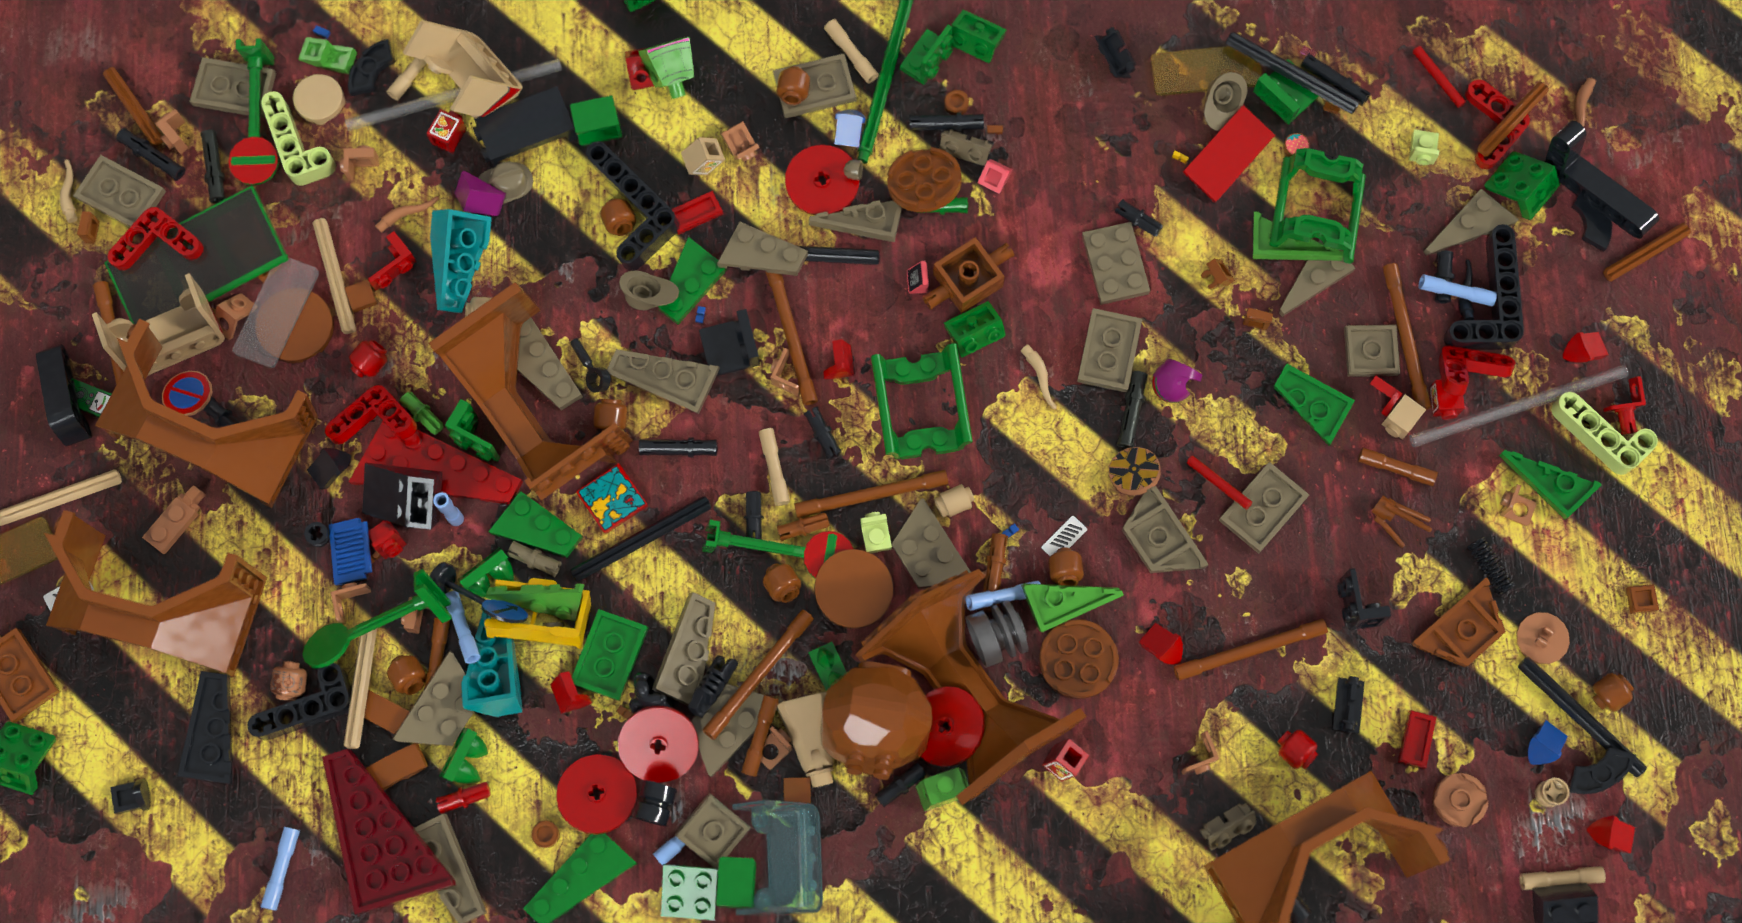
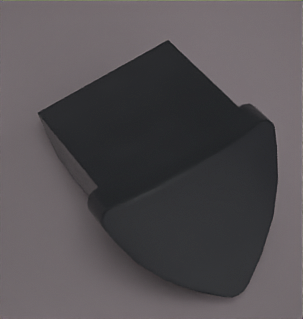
M323 448L320 451V455L307 471L321 490L327 489L347 469L351 461V455L339 449Z
M145 778L110 787L114 814H122L139 809L143 811L150 810V792Z

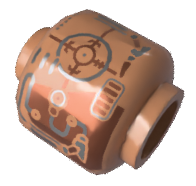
M283 661V666H277L273 669L270 690L276 694V699L295 701L298 697L305 694L308 673L306 670L299 668L300 663Z

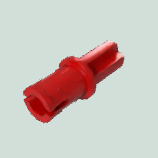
M487 782L465 789L460 787L456 792L436 798V803H440L437 805L438 810L441 814H444L462 806L468 808V804L490 797L491 790Z

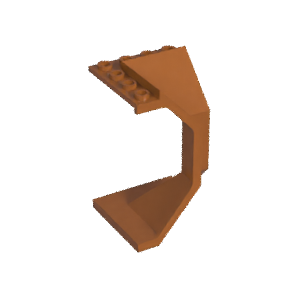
M514 282L428 344L442 358L480 406L517 459L527 477L524 480L525 483L542 501L598 460L618 464L613 455L623 454L630 448L629 444L633 440L616 423L583 446L555 443L548 437L516 390L521 327L525 321L541 310L530 296Z
M139 319L136 325L133 324L129 328L126 336L127 342L117 338L127 367L95 426L105 430L110 436L118 440L121 435L132 438L193 464L260 500L262 504L272 508L318 419L308 395L297 390L289 407L284 412L221 428L210 427L153 401L148 392L145 379L163 347L150 330V323Z
M63 510L61 517L55 523V534L44 533L65 571L46 626L56 628L71 635H76L77 631L86 632L148 648L234 677L267 580L265 575L240 556L227 552L222 570L216 578L155 605H146L92 591L89 581L106 535L75 516L74 512Z
M980 569L971 573L966 570L958 576L950 577L911 595L861 643L863 648L855 654L860 662H865L880 654L887 655L922 673L933 689L946 686L957 687L967 691L978 701L984 714L985 729L978 749L966 760L969 786L956 796L961 805L981 794L1026 756L1068 732L1087 717L1083 710L1079 708L1066 717L1059 719L1009 701L997 689L971 653L965 641L964 599L966 594L985 578Z
M1370 771L1205 864L1204 868L1236 923H1290L1289 919L1312 851L1362 822L1379 831L1406 878L1435 866H1440L1451 859L1447 854L1446 845L1435 835L1444 829L1398 816L1373 772Z

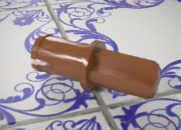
M820 513L803 519L799 517V520L777 525L780 540L782 542L800 535L806 537L807 533L828 528L829 519L826 513Z

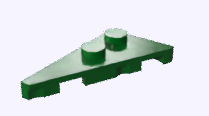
M1504 450L1499 455L1564 520L1573 514L1602 486L1598 481H1588L1577 477L1578 474L1562 471L1559 467L1542 461L1535 462L1524 458L1522 454L1514 451Z

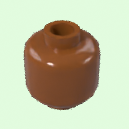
M798 66L784 69L778 76L777 95L786 104H800L809 95V75Z
M611 199L606 202L600 211L601 220L606 230L612 235L625 236L633 230L636 224L635 213L627 200Z
M601 399V403H597L594 406L593 426L603 432L616 423L624 430L627 424V407L621 404V400Z
M1064 547L1058 549L1050 556L1048 564L1051 581L1057 585H1078V582L1084 576L1081 555L1071 548Z
M776 563L767 568L763 578V586L774 601L787 603L799 595L801 580L789 564Z
M412 655L395 657L387 670L388 679L396 692L400 694L412 695L419 692L424 686L426 679L425 670L419 660Z
M1610 672L1592 687L1595 693L1592 699L1601 710L1607 708L1611 712H1617L1633 699L1632 691L1634 688L1621 673L1616 675Z

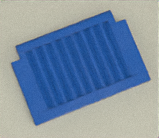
M355 518L330 524L329 535L334 585L338 586L367 579L366 574L372 573L368 522H361V518Z

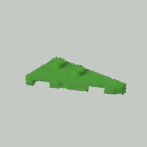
M1254 212L1253 259L1343 260V251L1323 246V244L1312 240V238L1309 242L1288 238L1278 247L1270 246L1273 222L1263 218L1261 213Z
M1026 583L1021 585L1040 632H1044L1124 596L1122 590L1115 587Z
M551 584L549 586L522 585L520 591H507L506 586H496L488 588L486 598L510 602L536 613H546L557 616L560 619L576 621L584 584H576L575 589H562L559 584Z

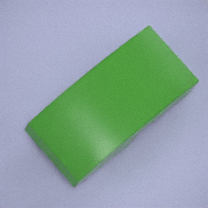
M306 37L298 59L316 67L350 74L357 52L354 48L332 45L328 40Z

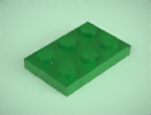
M598 609L572 675L574 685L620 702L647 634L648 626Z

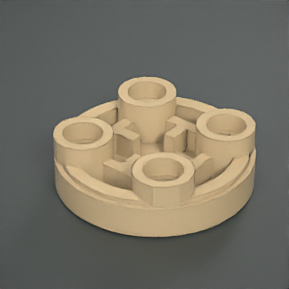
M323 74L306 77L296 86L293 94V103L299 115L317 125H324L327 121L337 116L346 102L338 82L332 77Z

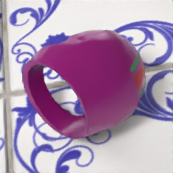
M1168 358L1155 370L1152 377V388L1161 400L1168 403H1177L1190 395L1186 389L1187 381L1201 382L1203 375L1183 363Z

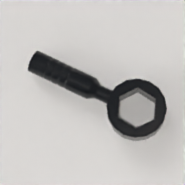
M578 338L573 339L570 345L583 366L588 369L586 374L587 388L593 393L605 392L608 390L611 382L609 372L606 368L594 367L590 356ZM597 374L600 376L599 386L596 383Z

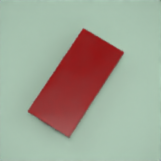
M1243 105L1185 168L1183 173L1215 203L1276 135Z

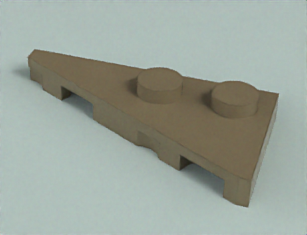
M1480 189L1423 253L1427 256L1432 253L1437 254V252L1444 251L1451 246L1470 242L1482 235H1489L1500 224H1506L1510 227L1514 226L1519 219Z
M878 200L867 205L860 204L845 207L843 211L837 213H818L815 216H810L809 225L895 242L902 207L894 201L881 203Z

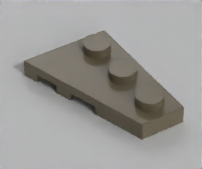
M739 222L717 264L720 268L730 266L739 267L741 270L750 271V269L766 270L767 273L797 276L808 256V251Z

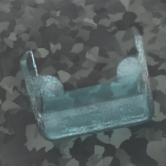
M774 800L733 804V810L751 811V821L754 829L758 833L767 834L769 888H762L757 891L754 899V908L737 909L736 915L771 916L819 912L823 905L820 816L816 806L811 803Z

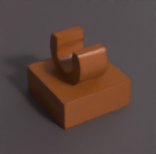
M1214 258L1206 265L1209 270H1205L1201 274L1202 278H1207L1210 275L1213 276L1214 281L1208 285L1209 289H1216L1219 285L1228 286L1235 281L1223 260Z

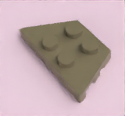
M1156 485L1147 489V492L1141 497L1122 531L1150 573L1206 568L1209 564Z
M924 498L921 499L892 543L894 551L919 590L929 588L955 575L958 576L966 570L971 573Z
M448 651L393 736V740L447 746L454 744L474 711L463 708L461 683L463 676L466 674L452 652Z
M726 684L716 702L702 718L695 716L691 722L698 735L699 750L707 773L711 778L754 734L764 697L763 694L752 692L715 740L709 738L702 729L716 712L722 709L739 687Z

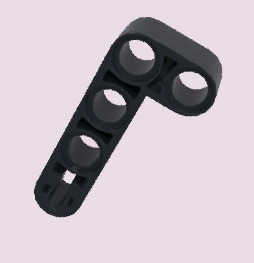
M60 344L37 352L36 360L46 417L50 428L65 447L92 438L90 426L79 411L74 380H71L73 378L71 362L65 347Z
M336 663L319 668L317 674L321 692L251 716L247 724L249 733L266 741L347 714L349 712L352 689L346 671ZM332 670H337V678L332 682H328V674ZM344 694V703L336 707L334 703L336 697ZM318 703L319 711L317 714L310 716V707ZM289 712H293L294 718L291 723L284 724V716ZM262 722H265L269 725L263 727V732L259 731V728L262 727Z

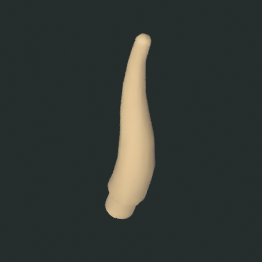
M66 159L64 161L66 179L60 190V206L68 223H73L78 220L75 213L76 209L71 199L73 172L69 160Z
M1026 345L1021 349V352L1036 371L1040 389L1046 402L1053 410H1056L1057 406L1052 401L1048 390V372L1044 361L1037 351Z

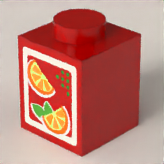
M440 109L426 134L431 144L453 153L467 128L461 115L454 111L446 112Z
M1435 380L1429 387L1433 417L1441 416L1442 419H1454L1465 409L1464 396L1447 393L1443 389L1442 380Z
M1067 739L1054 745L1042 766L1062 782L1076 777L1089 755L1073 741Z

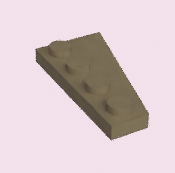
M616 349L607 371L618 379L699 414L720 367Z
M694 592L689 593L652 690L689 706L695 689L704 676L705 664L708 661L709 650L707 649L709 637L712 634L715 602Z
M441 814L415 827L416 832L455 879V886L437 892L458 923H468L487 914L447 814Z

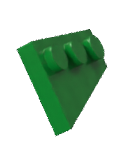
M688 237L669 280L678 287V298L668 305L658 306L659 310L679 325L722 277L727 268L718 267L717 263L719 260Z
M1289 364L1285 365L1274 385L1276 391L1330 446L1355 400Z
M521 491L488 531L492 535L511 539L517 543L527 544L568 558L583 538L581 534Z

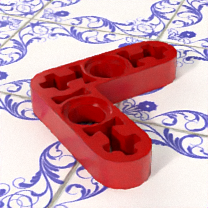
M1477 79L1472 81L1465 91V97L1469 103L1497 124L1504 119L1508 110L1511 112L1516 107L1515 103L1483 80ZM1480 89L1482 91L1481 94L1476 96L1474 91ZM1489 95L1491 98L1488 100L1486 104L1484 103L1485 99H1487ZM1491 103H1501L1504 107V111H1494L1491 107ZM1527 114L1520 124L1507 135L1508 144H1499L1494 149L1496 151L1491 158L1485 160L1484 156L1477 151L1475 155L1476 164L1482 169L1493 168L1526 130L1530 123L1529 115Z
M151 207L141 214L110 249L108 261L118 270H127L157 237L188 260L199 258L203 253L204 247L196 236L157 207ZM153 217H156V218H158L159 220H158V222L155 223V222L151 221V219H152ZM146 226L150 231L147 232L143 227ZM172 228H178L177 236L173 239H168V231ZM143 233L144 238L142 242L133 244V237L136 234ZM185 240L190 245H193L194 248L192 250H189L182 244V242ZM129 245L133 250L130 251L126 246ZM120 254L125 257L122 261L118 259Z
M1454 346L1443 347L1439 357L1443 389L1447 393L1457 396L1466 393L1469 384L1468 372L1510 377L1516 364L1515 360L1507 355Z
M376 385L368 389L332 419L325 428V434L334 444H343L378 415L398 438L407 439L416 432L417 424L383 386ZM396 408L391 416H386L389 409ZM363 410L361 417L353 419L356 412ZM402 420L406 426L402 428L398 422Z

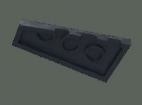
M201 671L177 776L233 785L230 676Z

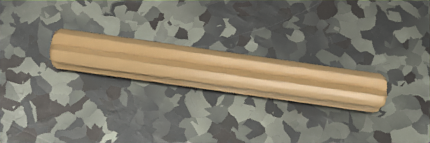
M325 218L316 219L313 221V226L340 327L344 334L354 333L356 326L329 226Z
M111 470L0 510V526L118 485L122 482L121 475L117 470Z
M377 629L360 636L344 739V747L349 749H358L360 747Z

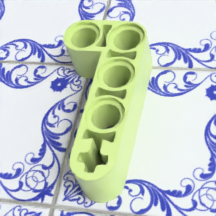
M275 91L266 93L261 100L262 108L282 165L291 181L296 185L302 186L332 175L336 169V163L328 150L324 147H315L305 151L290 108L282 95ZM275 106H277L280 113H275ZM283 125H287L286 129L279 131ZM295 146L291 152H286L288 148ZM326 159L324 164L317 165L320 160ZM303 168L301 172L294 174L296 169Z
M1566 392L1552 405L1551 411L1553 416L1616 474L1624 475L1630 472L1657 446V435L1650 429H1641L1626 440L1576 393ZM1565 404L1569 406L1568 409L1564 407ZM1581 421H1587L1590 424V429L1585 428ZM1601 438H1605L1609 442L1610 447L1603 445ZM1638 439L1645 442L1646 448L1639 445ZM1620 456L1626 457L1629 465H1625L1621 461Z

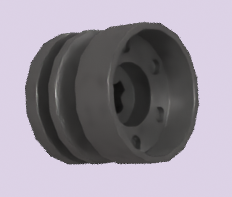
M1009 600L1001 603L1003 615L997 605L991 607L993 617L991 620H989L983 610L966 616L969 633L985 668L1003 661L1001 651L1003 648H1005L1011 658L1016 656L1014 644L1021 654L1029 651L1024 625Z

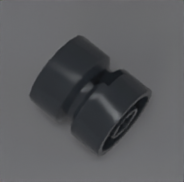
M644 780L640 791L643 801L636 805L633 817L666 827L670 816L667 806L673 805L677 789Z

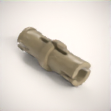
M516 541L512 542L509 547L511 552L507 553L508 557L527 564L528 568L532 570L534 568L539 569L553 577L558 574L559 567L562 564L561 561L541 554V550H532Z

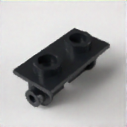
M1111 27L1106 30V36H1094L1098 43V49L1105 56L1109 64V70L1115 78L1130 79V73L1136 70V63L1128 49H1124L1122 52L1119 51L1126 45L1119 30Z
M1349 676L1348 679L1338 677L1332 730L1359 734L1365 681H1360L1358 677Z

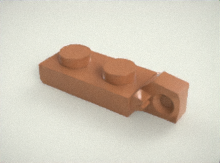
M193 485L185 494L181 493L172 501L142 538L161 553L166 554L199 515L197 513L200 509L198 503L204 498V492Z

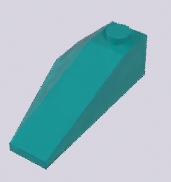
M451 209L432 211L430 240L437 310L462 313L472 287L471 280L475 271H478L481 263L479 260L482 252L487 249L489 244L491 217Z
M482 612L475 636L480 659L475 663L469 664L466 675L463 676L461 683L463 708L494 717L521 713V689L514 639L503 637L487 638L484 622L491 617Z

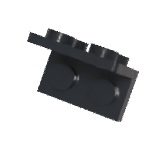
M746 309L736 311L738 320L699 330L707 364L720 367L717 376L760 366L759 355Z
M1355 568L1349 569L1340 578V582L1337 583V592L1339 598H1343L1345 608H1342V618L1345 624L1348 623L1349 630L1380 627L1392 616L1390 606L1381 607V603L1368 604L1363 609Z

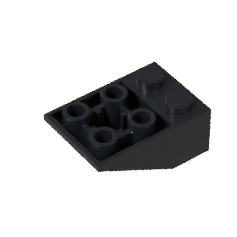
M365 463L362 513L405 527L431 530L440 520V511L434 505L433 498L437 493L441 492L442 472Z
M1587 883L1532 888L1535 923H1598V896Z

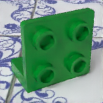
M948 24L940 36L926 29L900 65V71L925 85L929 78L932 80L939 70L938 65L942 60L946 61L953 51L951 47L954 39L952 36L953 27Z
M1275 71L1269 76L1264 73L1257 80L1253 91L1288 125L1319 97Z
M1513 151L1484 186L1488 191L1517 201L1522 218L1531 221L1557 190L1560 183L1554 165Z
M460 399L445 424V427L450 432L449 436L454 439V443L465 450L468 447L475 450L476 455L487 462L493 459L498 462L500 456L493 445L473 435L478 426L479 417L470 403Z
M10 721L6 722L0 730V785L33 795L38 788L35 770L56 742L55 735Z

